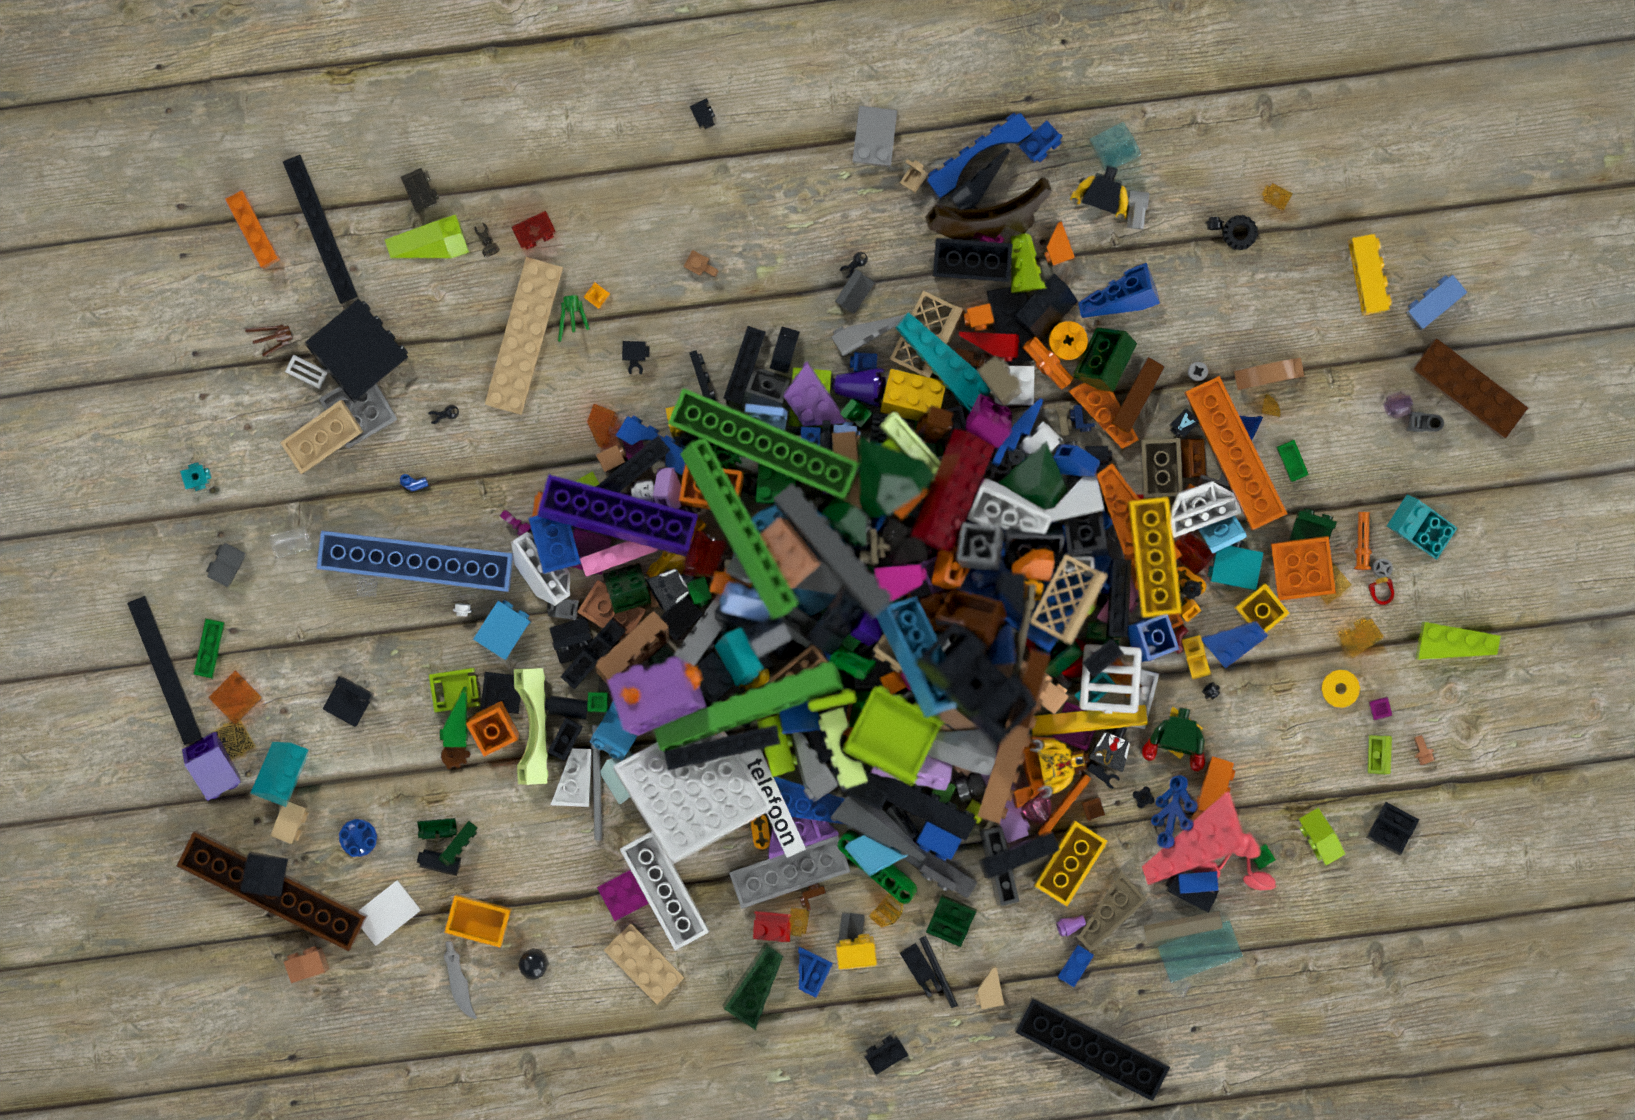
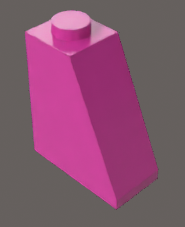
M921 564L875 568V577L879 581L878 585L890 593V599L893 601L922 585L923 580H926V569L922 568Z

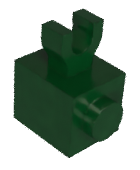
M1089 621L1086 644L1104 645L1110 639H1113L1118 646L1120 645V640H1115L1114 638H1121V636L1107 635V623Z

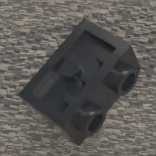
M889 1035L882 1040L883 1043L878 1047L873 1045L865 1050L866 1054L864 1057L876 1075L909 1055L897 1035L894 1037Z

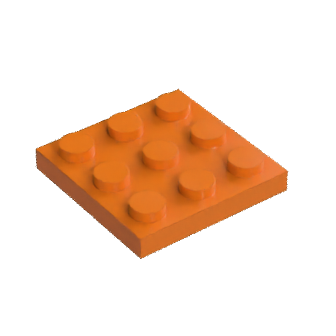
M1329 536L1271 543L1277 595L1280 601L1336 594Z

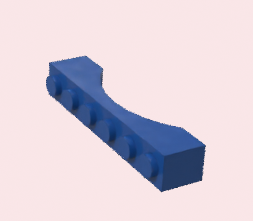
M1014 112L1006 118L1007 122L1002 126L997 124L990 129L991 134L987 137L984 135L980 136L974 141L976 144L973 147H965L959 152V157L956 159L951 157L943 163L945 167L939 171L936 168L928 174L929 178L926 181L939 200L956 188L963 168L978 153L996 145L1018 144L1034 132L1021 112L1017 115Z

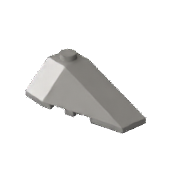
M904 315L854 325L845 329L841 326L833 331L834 335L831 338L842 357L896 327Z
M980 728L966 731L962 729L951 732L938 731L927 756L972 772L990 776L996 757L997 745Z
M801 732L790 733L805 788L804 793L809 800L812 799L813 802H816L832 792L838 783L824 763L820 765L817 757L818 754L815 750L807 747L809 744Z

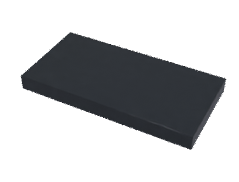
M1011 287L987 291L988 302L990 303L994 320V333L1019 335L1018 358H1012V361H1005L1006 364L1012 365L1034 361L1023 349L1024 344L1033 337L1012 318L1017 310L1027 301L1026 292L1011 293Z

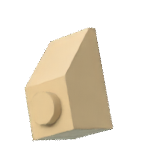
M996 966L991 967L977 988L978 994H974L976 1005H980L981 1010L1004 1005Z

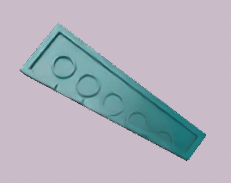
M909 312L904 315L895 327L896 330L916 350L920 358L927 362L932 368V372L939 376L944 382L943 385L950 389L956 396L955 399L970 414L978 395L988 396L991 389L975 368Z

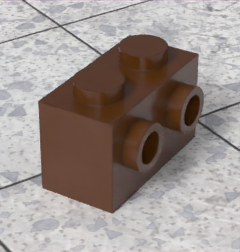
M931 405L918 419L915 434L927 443L936 444L941 438H944L947 431L951 430L953 426V420H951L953 413Z

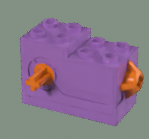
M672 657L666 660L667 663L657 664L649 669L641 665H635L630 668V671L614 674L613 678L607 681L623 729L639 736L706 707L699 687L702 680L699 668L680 658Z

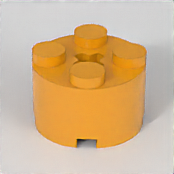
M1065 321L1055 326L1048 340L1050 351L1059 359L1065 361L1074 360L1081 356L1088 344V337L1084 328L1072 321ZM1065 336H1068V338L1073 339V341L1071 342V346H1068L1067 343H1063V341L1066 339Z

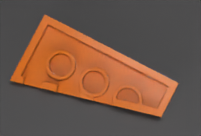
M1082 383L1068 391L1121 449L1139 440L1133 428L1127 433L1111 424L1121 407L1113 392L1098 390L1086 383Z

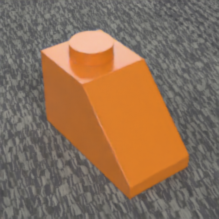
M1062 221L1057 224L1046 247L1047 252L1044 253L1047 263H1051L1052 267L1075 258Z
M1046 549L1032 550L1012 564V573L1025 574V579L1051 581L1054 566L1053 551Z

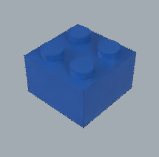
M1168 614L1151 616L1128 625L1127 635L1131 647L1142 650L1141 662L1151 661L1179 650Z
M928 821L925 822L916 839L917 843H919V848L927 852L930 849L936 852V857L944 861L947 858L952 859L962 840Z

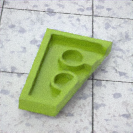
M1025 233L1011 236V244H1013L1011 293L1018 294L1046 288L1040 278V266L1036 264V252L1031 235Z

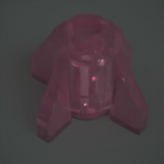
M1042 790L1033 799L1024 803L1021 809L1025 817L1039 824L1048 821L1051 815V801L1049 797L1041 798L1046 795L1045 790Z

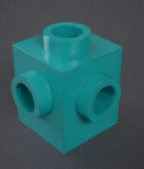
M199 462L188 465L189 469L180 471L185 490L194 488L195 491L205 489L206 484H210L209 479L212 478L209 468H206L205 465H199ZM198 473L199 478L196 480L195 475Z

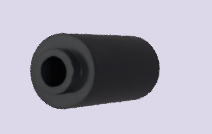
M551 695L550 699L546 698L545 710H548V714L586 720L588 701Z
M427 849L419 852L417 863L420 864V868L453 876L458 875L461 857L456 856L454 863L446 866L438 860L442 853Z

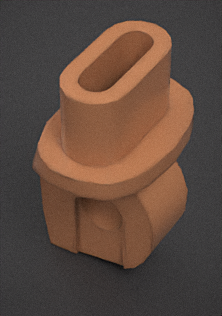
M1423 736L1415 737L1414 741L1419 751L1415 758H1418L1420 765L1434 761L1435 759L1432 754L1434 750L1431 748L1427 749Z

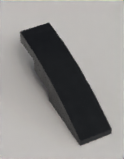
M612 617L560 677L575 690L597 665V661L605 656L627 629Z

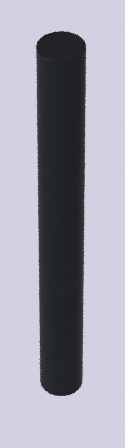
M926 935L919 938L950 1007L958 1006Z

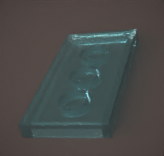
M1230 920L1222 923V929L1191 934L1157 947L1170 983L1243 957Z

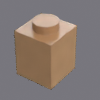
M618 445L596 455L605 473L626 462L625 458H627L623 447L619 448Z

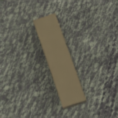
M1216 911L1145 925L1144 931L1147 943L1222 929L1223 926L1220 912Z

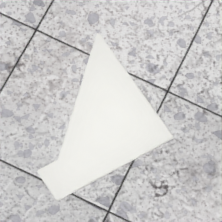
M1096 474L1094 477L1083 476L1055 508L1045 510V512L1053 516L1051 521L1104 510Z

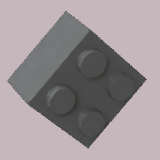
M962 524L957 562L960 567L999 571L1004 533L1001 527Z

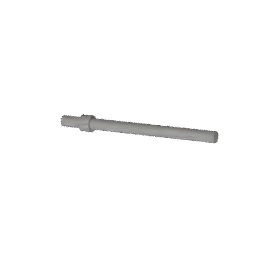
M592 725V735L599 725ZM591 743V748L593 749L594 840H602L600 750Z

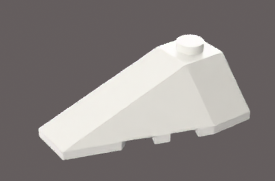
M985 478L967 519L984 526L1021 529L1026 532L1045 534L1053 516L1006 487Z

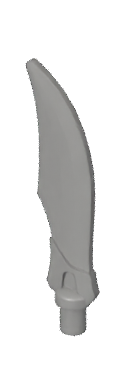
M453 941L445 942L447 951L444 954V959L448 967L453 997L459 1008L466 1015L477 1019L470 1002L468 980L461 971L460 954L454 950Z

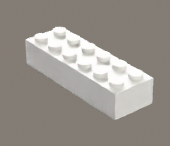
M652 831L620 848L674 950L709 932L704 919L674 864L670 862Z

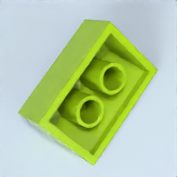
M779 714L758 719L759 729L777 725L781 744L765 748L772 777L795 770V765H798L796 755L791 754L790 747L793 746L790 735L782 734Z

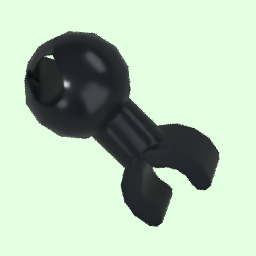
M864 252L855 253L853 261L849 265L842 266L840 271H843L845 268H851L849 275L846 276V278H850L858 266L866 265L868 261L867 255ZM862 254L866 256L865 259H862Z
M452 404L448 405L444 411H430L429 415H439L431 424H437L444 418L450 420L457 418L459 415L458 407Z

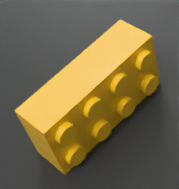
M1375 234L1351 238L1348 240V246L1362 316L1385 312L1389 310L1392 302L1390 294L1386 293L1385 287H1388L1386 275L1383 276L1382 273L1384 261L1382 256L1379 257L1378 249H1381L1380 240L1375 237Z
M1074 820L1058 845L1060 850L1052 854L1033 885L1060 903L1068 906L1108 841Z

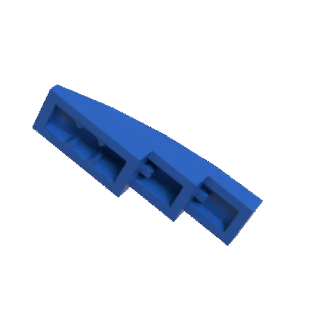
M1043 399L1035 402L1014 424L1010 435L999 447L991 463L992 465L997 467L1000 465L1006 450L1014 451L1020 435L1025 438L1029 436Z

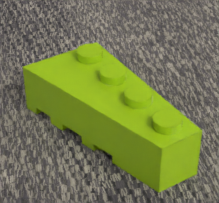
M1422 622L1415 659L1497 655L1501 636Z

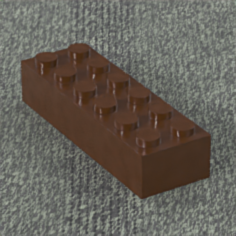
M1437 338L1431 342L1411 369L1412 372L1501 439L1507 438L1529 409V407Z

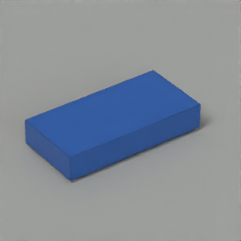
M1217 871L1178 874L1180 894L1219 891Z

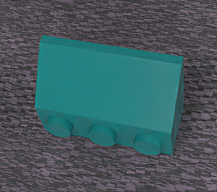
M272 742L250 794L287 807L308 758L309 749L291 742Z

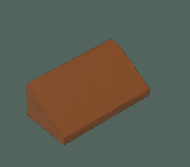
M1204 438L1181 440L1183 478L1206 476Z

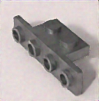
M923 849L921 850L927 856L921 863L918 862L917 858L910 855L904 858L919 868L922 872V877L929 881L934 879L939 882L937 886L945 891L948 889L954 890L968 898L977 885V881Z

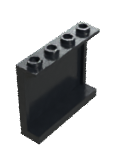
M359 298L305 341V346L354 403L408 359V351L405 347L398 345L394 341L396 338L390 330L386 331L382 327L383 322L377 315L373 316L369 305L364 300L361 302Z

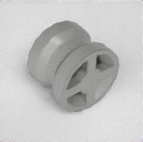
M1195 362L1188 368V376L1193 381H1202L1208 374L1207 366L1202 362Z
M1378 559L1373 563L1372 571L1377 577H1388L1393 571V566L1387 559Z

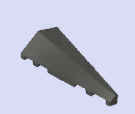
M850 795L847 796L830 818L833 821L838 820L846 824V827L849 829L855 828L863 832L864 836L886 847H894L900 850L901 854L905 856L907 854L913 856L920 863L927 856L883 810L880 811Z

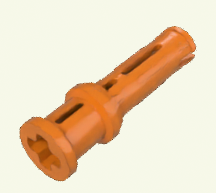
M1358 512V547L1354 552L1356 554L1354 570H1372L1370 566V554H1372V551L1369 549L1370 512Z

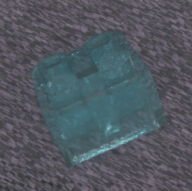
M1124 122L1089 139L1104 170H1106L1107 165L1118 168L1142 155L1134 137Z

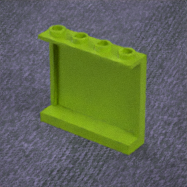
M879 686V688L875 687L872 689L842 751L912 786L915 784L918 778L917 774L944 722L940 720L941 717L937 714L925 718L919 705H911L906 702L907 699L899 695L895 697L889 694L890 691L882 686Z

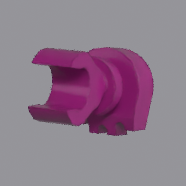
M507 510L501 513L500 517L512 525L514 530H518L517 535L521 536L531 531V527L527 522L522 524L520 519L517 520Z

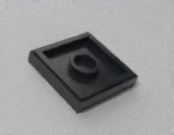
M485 672L480 710H484L502 701L508 713L519 714L521 697L514 688V675Z

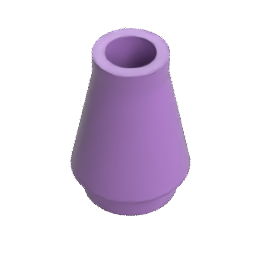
M1083 915L1060 919L1059 922H1056V926L1061 937H1068L1081 927L1086 926Z

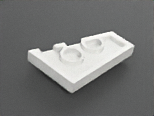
M572 748L551 805L589 807L592 749Z

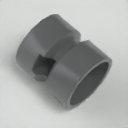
M972 773L969 775V778L962 776L954 779L961 803L971 800L973 795L976 798L984 796L986 790L980 773Z

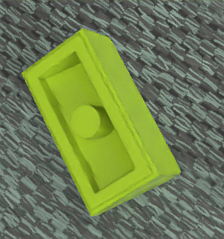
M1369 735L1368 774H1391L1392 736Z

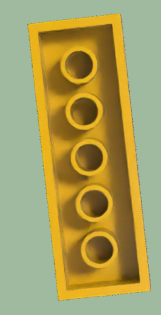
M1168 497L1128 501L1141 617L1181 613Z

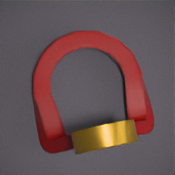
M1383 577L1369 584V591L1374 602L1379 605H1387L1393 600L1394 588L1391 579ZM1387 583L1391 593L1390 598L1386 601L1378 600L1375 595V585Z

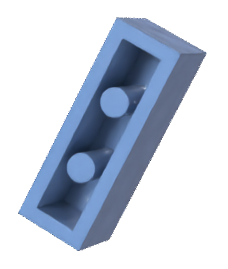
M1445 275L1438 281L1439 286L1435 289L1430 287L1423 293V299L1420 301L1416 299L1408 305L1409 310L1406 313L1420 330L1424 329L1468 293L1454 275L1449 277Z
M727 583L719 600L723 612L760 622L771 618L755 588L745 587L739 583Z

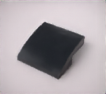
M1385 802L1366 838L1401 855L1420 819Z

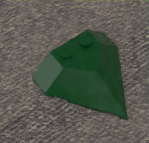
M859 437L860 504L870 518L890 514L919 495L935 477V474L923 459H916L901 451L879 443L875 444Z
M1047 441L1035 453L1032 452L1012 469L1007 477L997 482L1044 511L1055 508L1061 499L1069 493Z

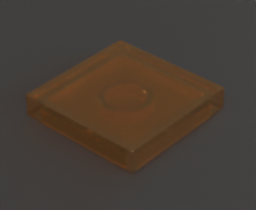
M235 670L208 698L236 725L263 697Z

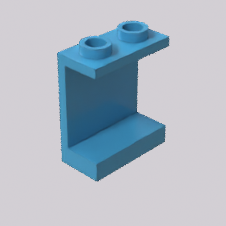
M498 600L473 640L504 660H507L511 654L510 652L526 627L531 623V620L528 619L529 615L522 610L519 612L513 610L512 607L514 605L508 601L503 600L501 602Z
M614 700L589 742L595 748L609 753L612 758L623 761L637 735L623 729Z

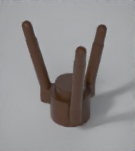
M281 324L278 326L246 328L245 332L277 330L274 331V335L252 342L257 344L275 338L277 342L281 341V343L264 352L262 356L265 357L277 349L289 345V341L293 340L289 325L284 326Z

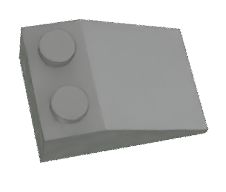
M859 106L853 163L891 168L897 110Z

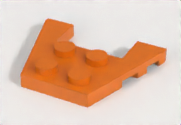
M1031 737V739H1030V740H1032V739H1034V740H1048V739H1053V740H1055V738H1046V737ZM1029 742L1028 747L1024 746L1022 753L1026 754L1023 766L1029 786L1014 790L1012 798L1015 808H1020L1024 803L1033 799L1042 791H1038V789L1045 786L1038 751L1030 750L1036 747L1035 742Z

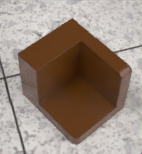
M1100 797L1081 802L1087 821H1092L1091 819L1105 815Z

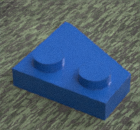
M799 947V990L817 998L833 963Z

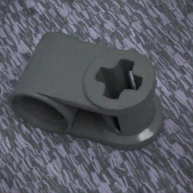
M1407 412V415H1409V425L1406 431L1437 432L1444 426V420L1440 415ZM1432 418H1437L1440 422L1437 429L1430 426Z

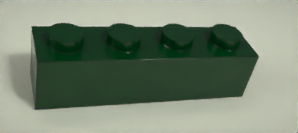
M468 821L438 860L446 866L453 864L456 860V855L459 856L463 851L462 848L464 846L467 847L470 843L469 839L475 837L478 827Z

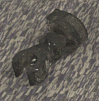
M482 223L485 228L484 232H478L476 226L474 230L483 240L481 243L486 247L483 248L482 253L485 258H488L498 253L500 249L497 243H492L493 239L488 235L489 229L485 223Z

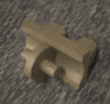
M870 529L869 532H866L865 545H868L869 551H860L859 559L864 564H869L870 567H876V564H878L877 552H879V558H884L885 551L890 550V545L884 544V538H878L877 545L876 529Z

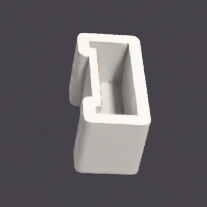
M1072 557L1094 569L1093 557ZM1067 560L1064 565L1066 574L1075 572L1074 563ZM1089 571L1080 572L1084 576H1092V573Z

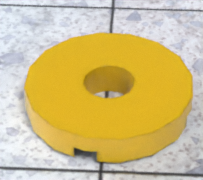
M1339 669L1325 676L1321 691L1327 703L1334 707L1343 708L1350 706L1356 701L1359 696L1360 685L1354 674L1347 670ZM1339 683H1343L1346 687L1343 694H1338L1335 690L1336 685Z

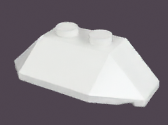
M1212 481L1178 493L1170 513L1173 538L1240 514V506L1234 493Z
M526 532L511 542L514 564L537 597L555 606L570 596V572L565 568L543 574L533 535Z

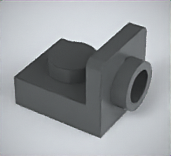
M564 599L555 606L548 603V616L576 620L579 601Z

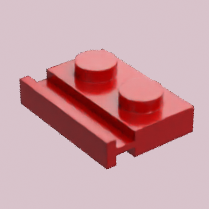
M754 911L756 918L754 920L753 939L790 942L791 923L789 921L791 914Z

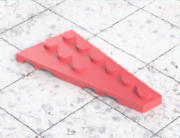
M1230 792L1225 793L1194 820L1193 828L1190 831L1183 830L1174 838L1175 843L1172 847L1161 849L1142 868L1147 884L1152 885L1247 848Z

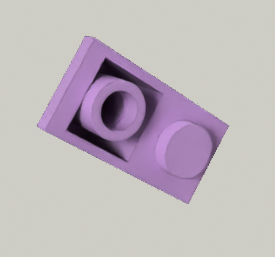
M659 468L656 474L653 498L657 504L679 509L682 506L679 502L681 484L674 468Z

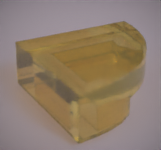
M1265 394L1261 413L1280 417L1281 411L1278 403L1273 397Z

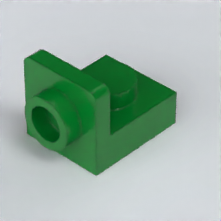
M851 399L840 414L844 418L854 421L862 428L872 417L873 412L862 402Z

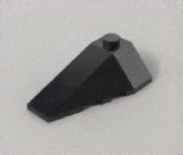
M1008 148L992 160L986 168L981 169L972 180H968L949 196L950 202L956 209H978L976 206L1010 152Z

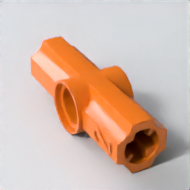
M1036 336L1024 344L1023 349L1036 362V367L1044 375H1048L1058 388L1063 389L1072 382L1073 377L1060 364V359L1052 351H1048Z

